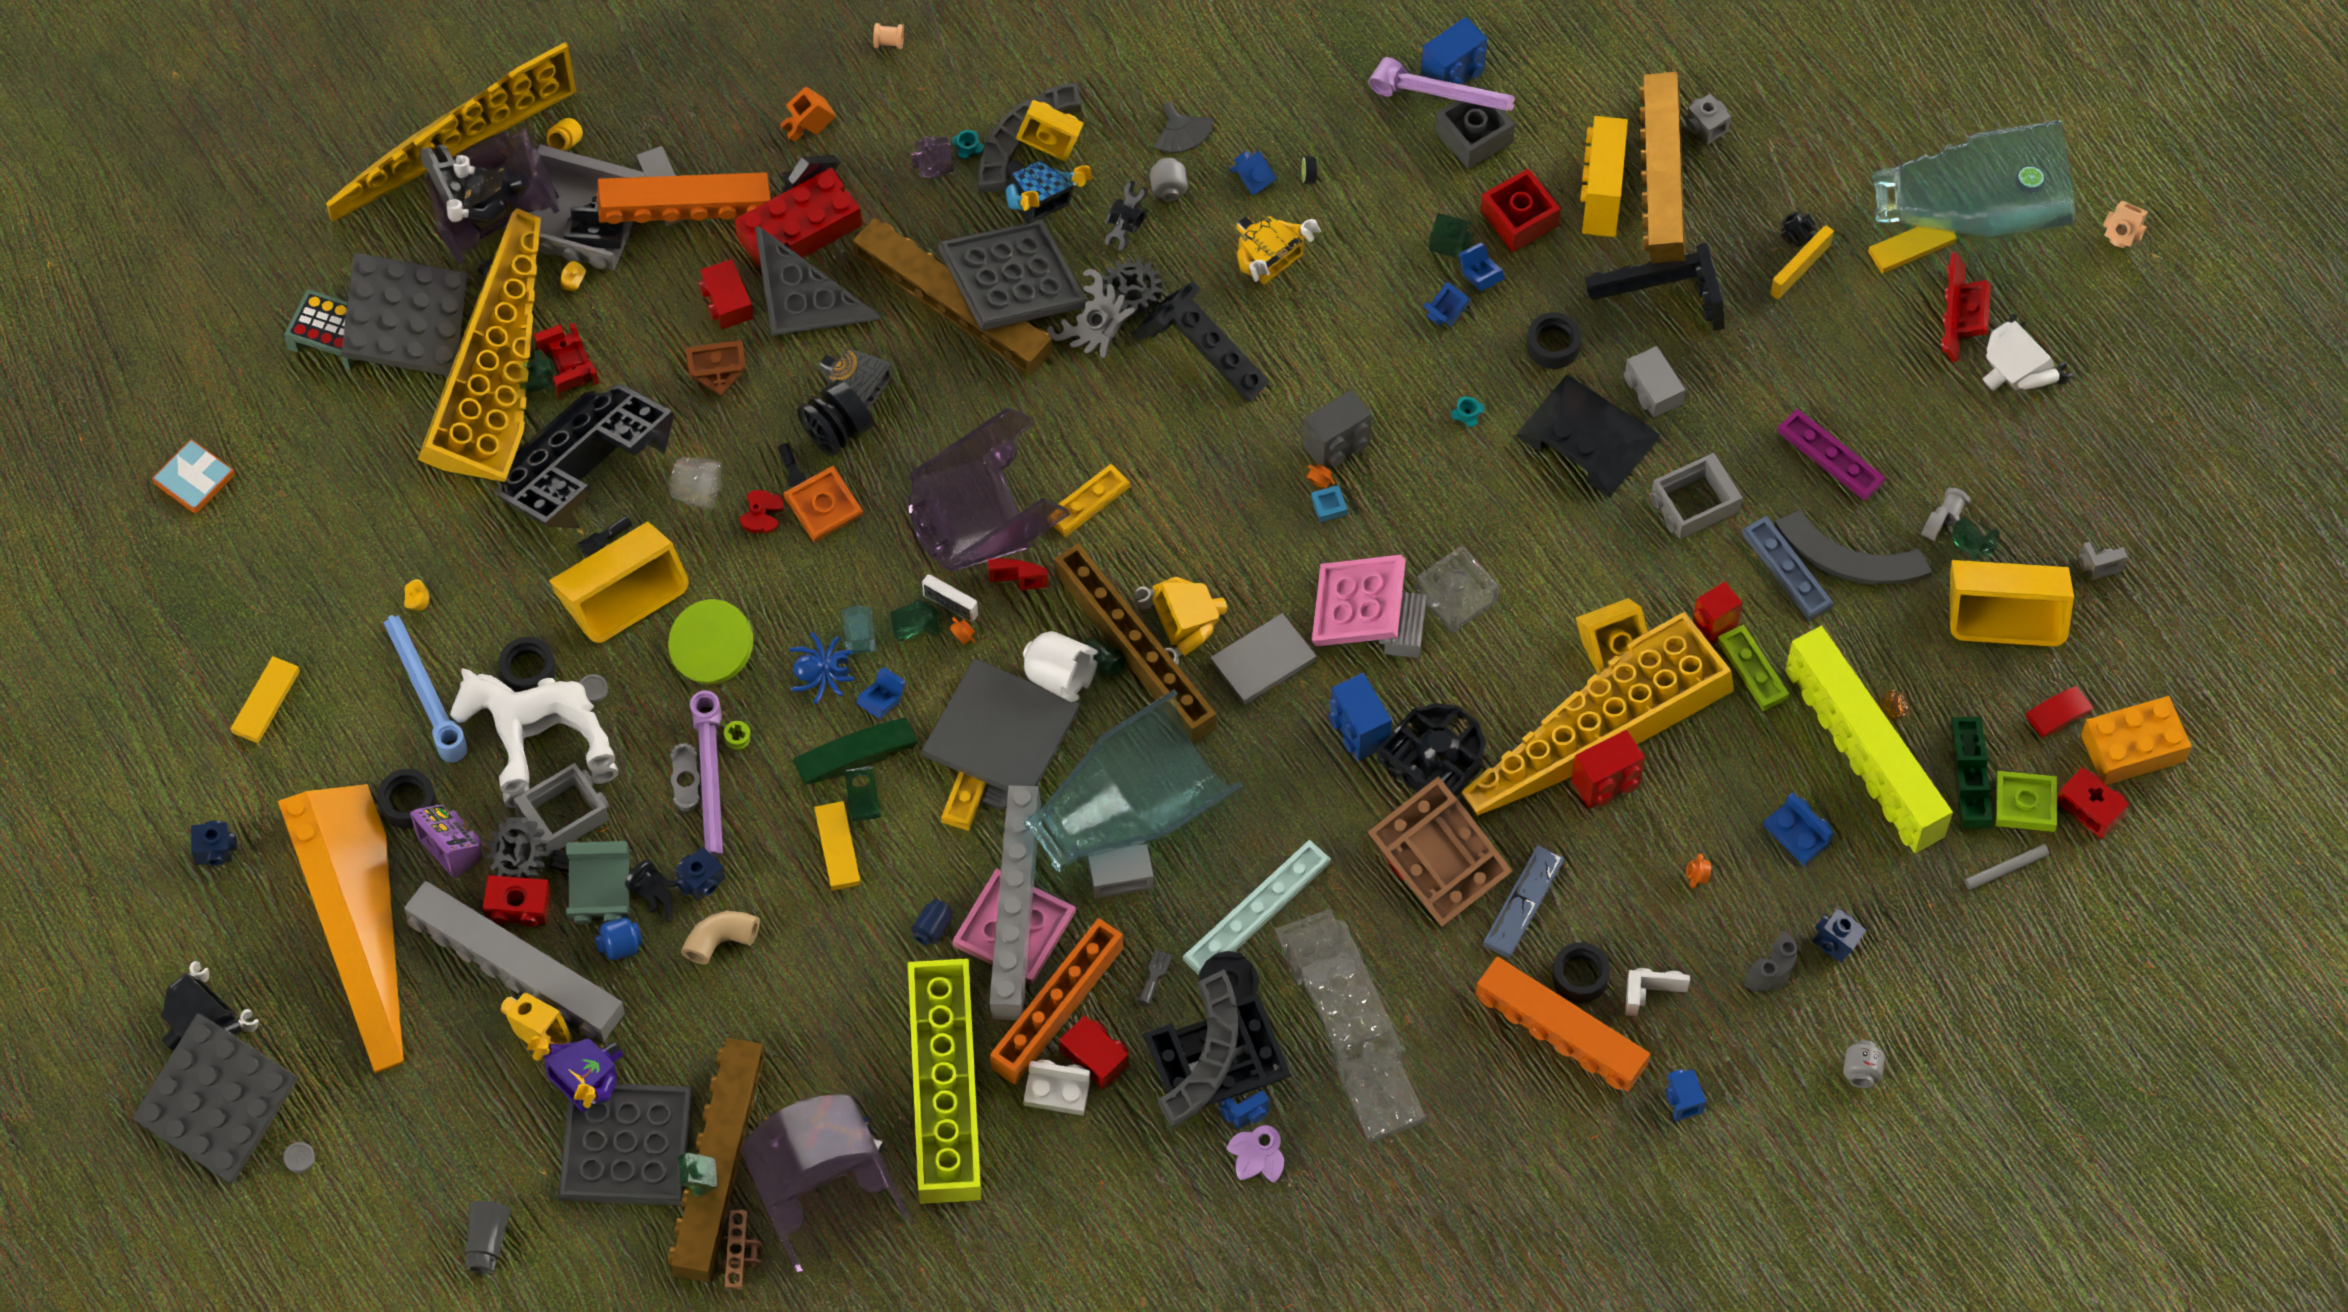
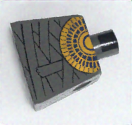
M853 349L846 350L840 360L825 355L819 365V370L828 374L827 386L836 379L842 380L856 392L868 411L892 378L890 362Z

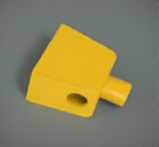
M528 993L522 994L518 1000L507 997L503 1001L500 1011L506 1015L514 1033L529 1044L534 1036H540L552 1044H565L572 1041L573 1038L560 1011Z

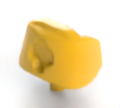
M571 261L564 267L560 279V286L563 290L575 292L578 289L586 273V269L579 262Z
M415 579L405 585L404 606L413 611H423L429 603V592L421 580Z

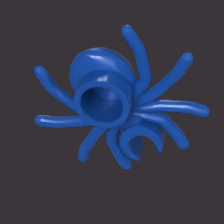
M811 632L810 636L814 640L819 654L813 649L801 646L789 649L790 652L812 654L799 657L793 666V672L796 677L809 684L792 687L791 690L793 692L806 691L821 682L818 694L813 700L814 704H817L823 695L826 679L833 691L840 697L843 696V692L838 689L832 678L835 681L843 682L854 680L853 676H846L849 673L848 667H838L840 663H848L846 655H852L853 651L843 650L834 652L831 655L836 643L840 641L839 636L832 640L826 654L819 638L814 632Z

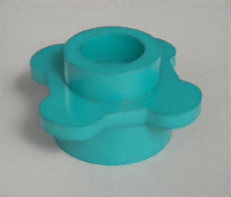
M964 130L952 138V145L957 148L958 157L961 159H967L969 155L974 153L980 154L984 150V145L979 143L976 131Z
M1460 397L1457 408L1451 411V417L1455 421L1465 422L1468 427H1474L1477 425L1478 416L1484 413V405L1478 403L1472 397Z

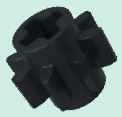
M1799 211L1793 212L1785 217L1781 223L1783 227L1781 228L1782 233L1780 235L1787 245L1793 242L1797 247L1803 246L1815 235L1813 231L1815 230L1814 225L1816 223L1809 213L1803 216Z

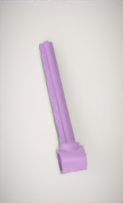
M1385 57L1381 60L1368 81L1370 87L1376 93L1385 97L1392 96L1394 91L1401 92L1407 89L1505 111H1512L1514 108L1513 102L1515 97L1512 95L1409 74L1400 62L1390 57Z
M704 690L693 695L690 700V709L693 717V727L698 730L705 849L714 858H718V856L723 855L716 729L720 727L722 712L718 697L713 692ZM703 707L713 708L708 713L699 712Z

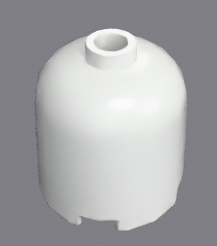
M1045 632L1033 641H1030L1024 649L1025 674L1033 683L1070 702H1074L1080 698L1077 693L1082 686L1088 688L1095 675L1098 662L1093 660V655L1097 654V650L1057 632Z

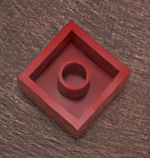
M1529 168L1483 193L1480 213L1511 252L1557 228L1561 208Z
M1626 729L1576 754L1571 782L1589 809L1596 805L1599 807L1611 802L1614 796L1622 792L1625 794L1630 793L1639 786L1645 757Z

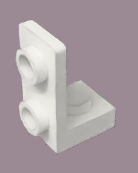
M1647 968L1629 970L1625 1015H1638L1639 1006H1645L1646 989L1687 992L1690 975H1684L1679 971L1653 972Z

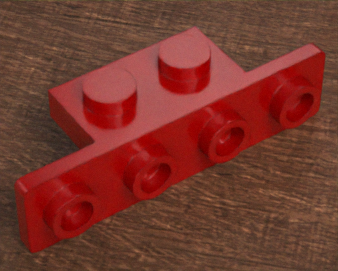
M1957 252L1951 253L1950 263L1947 264L1946 268L1949 284L1945 288L1947 311L1943 313L1945 336L1941 338L1942 350L1944 353H1947L1952 362L1959 361L1960 338L1988 335L1991 285L1988 280L1965 283L1966 266Z

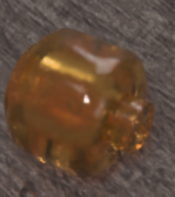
M1896 690L1885 692V697L1881 698L1878 702L1880 709L1887 719L1890 720L1906 716L1911 710L1907 695L1903 692L1897 693Z

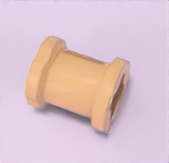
M875 23L873 35L874 48H879L880 45L896 46L897 49L903 48L904 25L899 24L898 27H890Z

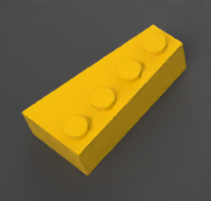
M1594 116L1593 127H1587L1586 143L1591 144V146L1585 147L1584 163H1589V166L1584 165L1582 182H1587V185H1582L1580 202H1585L1582 234L1616 237L1628 119Z

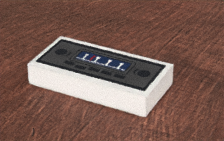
M927 575L922 581L923 596L973 623L978 616L977 600L932 575Z

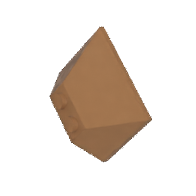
M1439 776L1368 831V834L1441 927L1513 872L1492 842Z

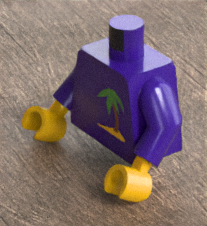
M540 1036L532 1037L527 1050H534L532 1057L536 1061L541 1060L542 1057L546 1058L547 1077L582 1113L595 1103L610 1100L617 1080L614 1062L623 1056L621 1049L615 1042L612 1041L600 1050L590 1039L565 1044H552Z

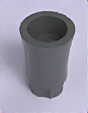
M487 1201L469 1203L465 1269L481 1274L494 1273L506 1225L512 1212L509 1207Z

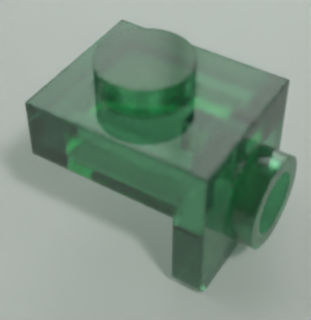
M542 350L535 351V360L524 363V367L528 368L527 371H529L528 382L521 383L520 389H526V393L553 387L554 362Z
M1965 516L1955 523L1952 533L1957 547L1965 550L1974 561L1982 555L1986 557L1993 553L1998 547L1997 542L2000 536V532L1994 529L1983 537Z
M920 599L890 612L894 637L899 641H904L924 631L933 636L939 634L938 612L934 607Z
M688 1152L678 1156L680 1185L693 1188V1196L701 1197L718 1187L715 1158Z

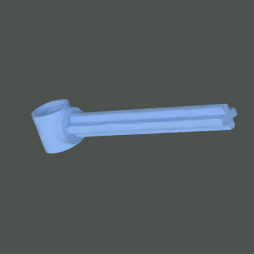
M391 615L383 624L433 726L432 736L438 754L446 762H458L465 757L468 749L463 731L455 721L449 720L400 616L394 617ZM449 741H456L451 745H445Z

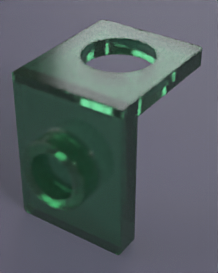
M874 766L844 770L851 821L881 818ZM858 775H865L869 778V783L864 787H856L852 784V781Z

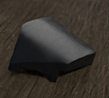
M834 155L801 157L793 171L781 173V177L785 180V187L782 188L783 193L829 168L835 171L841 161Z
M596 196L592 197L591 203L583 207L574 206L570 208L571 217L567 219L564 232L565 240L591 247L621 248L624 222L617 224L599 223Z

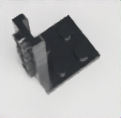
M1708 243L1696 245V253H1685V261L1651 263L1649 261L1647 264L1634 267L1624 266L1616 271L1607 273L1597 272L1592 276L1585 277L1587 295L1591 300L1697 277L1696 286L1699 298H1703L1704 305H1702L1705 321H1711L1713 331L1725 329L1723 298Z
M1194 281L1168 294L1132 332L1139 340L1147 336L1153 338L1160 331L1163 333L1174 324L1248 402L1252 401L1270 382L1192 299L1200 290V287Z

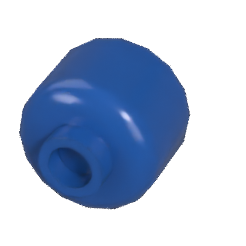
M628 918L603 923L600 926V935L595 936L599 953H605L611 961L633 956L638 952V946H642L639 927L637 923H632Z

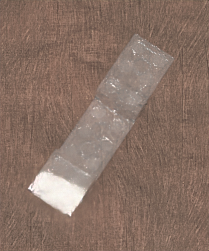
M1330 908L1276 928L1275 936L1298 985L1305 984L1334 1048L1333 1065L1368 1142L1376 1141L1425 1122L1426 1116L1402 1066L1403 1048L1344 919L1336 921Z

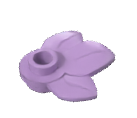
M1262 1125L1253 1132H1240L1230 1140L1226 1149L1238 1155L1235 1167L1240 1180L1252 1178L1262 1171L1267 1179L1275 1183L1282 1174L1285 1160L1279 1151L1281 1138L1278 1131L1272 1126ZM1263 1135H1268L1271 1139L1270 1143L1266 1146H1262L1259 1142Z

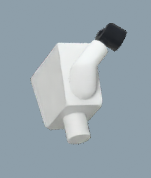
M2012 314L2008 322L1991 332L1986 358L1994 369L1982 380L1993 392L2005 381L2017 391L2019 389L2027 390L2053 383L2063 385L2068 383L2073 373L2064 374L2062 372L2067 367L2065 362H2061L2056 369L2053 368L2055 364L2052 358L2024 330L2026 322L2023 321L2021 324L2016 322V314Z

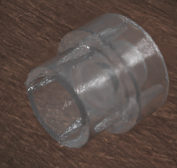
M687 457L678 459L671 476V498L684 501L687 505L712 510L721 487L722 462L696 457V459Z

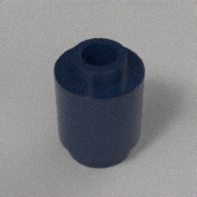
M937 899L927 903L911 927L914 939L926 946L937 944L952 920V909Z

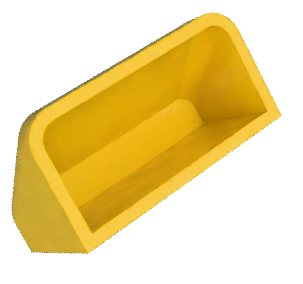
M648 521L549 580L554 593L581 630L590 640L596 643L610 639L681 596L689 584L688 576L673 543Z
M1962 560L1951 561L1950 630L1956 639L1973 642L2053 647L2059 646L2067 640L2074 601L2069 567Z

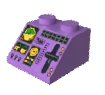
M441 804L415 809L410 813L417 839L453 879H456L483 858L480 850L482 845L480 839L473 831L467 832L462 827L463 821L454 810L449 812Z

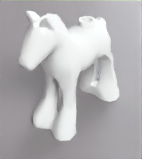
M462 668L463 681L460 683L461 687L450 715L457 723H463L482 709L488 708L493 714L497 733L509 756L508 764L499 776L500 790L503 792V800L506 807L516 808L514 798L530 789L529 770L524 753L525 737L537 735L556 724L562 723L579 731L589 742L590 747L586 760L594 783L603 784L610 782L618 776L619 772L614 763L615 756L613 750L609 747L608 737L600 728L595 713L590 712L594 705L587 699L585 688L580 683L574 681L555 682L553 678H545L538 682V687L514 692L492 675H476L472 671Z

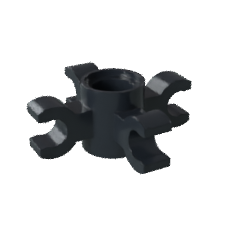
M1134 181L1128 182L1124 188L1125 201L1120 198L1117 199L1111 210L1108 211L1105 223L1115 224L1114 230L1106 235L1105 244H1111L1114 237H1117L1120 240L1119 251L1126 249L1129 244L1128 231L1136 233L1148 212L1146 208H1138L1139 202L1146 198L1148 188H1141L1139 195H1136L1133 192Z

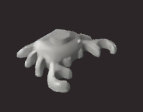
M1087 269L1084 270L1083 274L1086 277L1093 276L1095 282L1091 286L1085 285L1083 290L1093 294L1094 300L1085 303L1084 312L1076 317L1078 322L1076 327L1063 319L1061 322L1064 327L1062 333L1056 334L1052 326L1047 328V332L1057 342L1080 336V339L1072 341L1070 346L1077 348L1090 342L1084 350L1086 354L1094 351L1101 343L1100 356L1106 358L1109 344L1122 323L1135 312V308L1130 307L1120 313L1124 305V295L1118 296L1114 304V287L1111 284L1107 286V296L1105 297L1101 274L1096 270Z

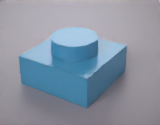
M1339 485L1311 493V500L1319 522L1347 515L1348 509Z

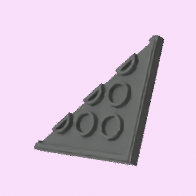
M760 226L755 227L772 336L880 320L878 313L771 236Z

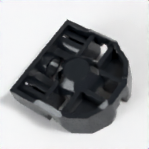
M1433 703L1413 709L1378 746L1376 755L1380 765L1417 793L1439 776L1454 796L1457 797L1466 787L1472 775H1477L1481 771L1486 740L1478 720L1458 705ZM1459 719H1465L1469 726L1458 736L1452 730L1458 724ZM1408 723H1412V727L1422 734L1420 738L1406 729ZM1436 754H1437V755L1446 754L1447 760H1444V761H1437V760H1435ZM1456 760L1467 768L1465 773L1454 766Z

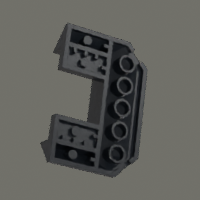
M622 384L611 386L609 392L596 394L595 390L583 393L516 452L505 482L501 481L500 485L497 486L496 495L502 501L548 527L580 528L572 511L593 494L589 486L580 480L617 447L633 456L644 450L647 445L665 454L674 414L671 410Z

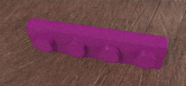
M1796 409L1778 426L1777 432L1865 502L1884 484L1885 477L1799 409Z

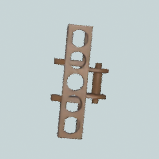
M730 1210L728 1235L722 1237V1243L727 1244V1259L720 1263L721 1268H726L725 1290L730 1288L742 1290L745 1266L755 1268V1266L761 1265V1261L757 1259V1248L762 1246V1242L757 1241L756 1238L746 1240L747 1210ZM734 1216H743V1221L740 1225L734 1224ZM741 1230L742 1236H733V1231ZM732 1245H740L742 1250L738 1254H733L730 1248ZM745 1248H751L750 1258H744ZM735 1273L739 1275V1280L733 1284L730 1283V1275Z

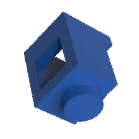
M1680 1069L1668 1074L1669 1085L1665 1091L1669 1104L1671 1106L1675 1105L1674 1121L1703 1114L1706 1099L1694 1069L1689 1071Z

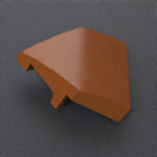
M742 340L685 348L689 377L721 397L746 370Z

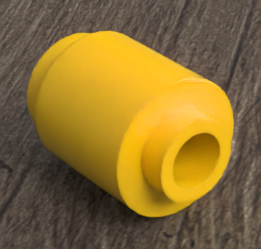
M572 118L560 120L547 132L548 146L568 151L582 138L583 132L580 124Z

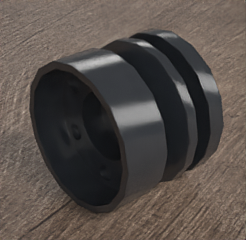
M836 379L821 390V399L813 396L808 400V404L803 403L797 408V416L808 436L821 451L832 457L840 451V448H845L849 445V437L857 439L873 427L870 413L862 400L848 384L839 379Z

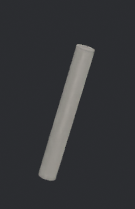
M2045 844L1966 878L1964 880L1968 890L1974 889L2048 856L2049 850Z

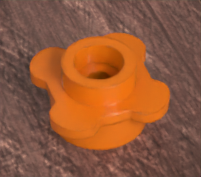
M1317 464L1316 467L1312 465L1307 466L1310 471L1306 479L1314 485L1326 489L1329 484H1335L1331 477L1332 472L1320 464Z
M953 617L952 619L955 623L949 627L952 633L963 645L967 644L970 640L975 643V639L971 636L975 632L965 619L959 622Z
M1698 854L1695 860L1688 863L1686 876L1690 879L1691 888H1696L1697 883L1707 884L1711 875V863L1708 860H1704L1703 854Z

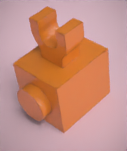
M805 86L786 104L793 116L786 118L780 123V126L789 132L787 134L788 138L796 142L802 136L805 128L817 135L836 115L824 97Z

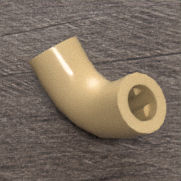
M736 911L711 914L695 925L686 938L681 953L686 959L694 963L706 965L709 963L716 947L722 942L736 941L750 946L757 936L760 918Z

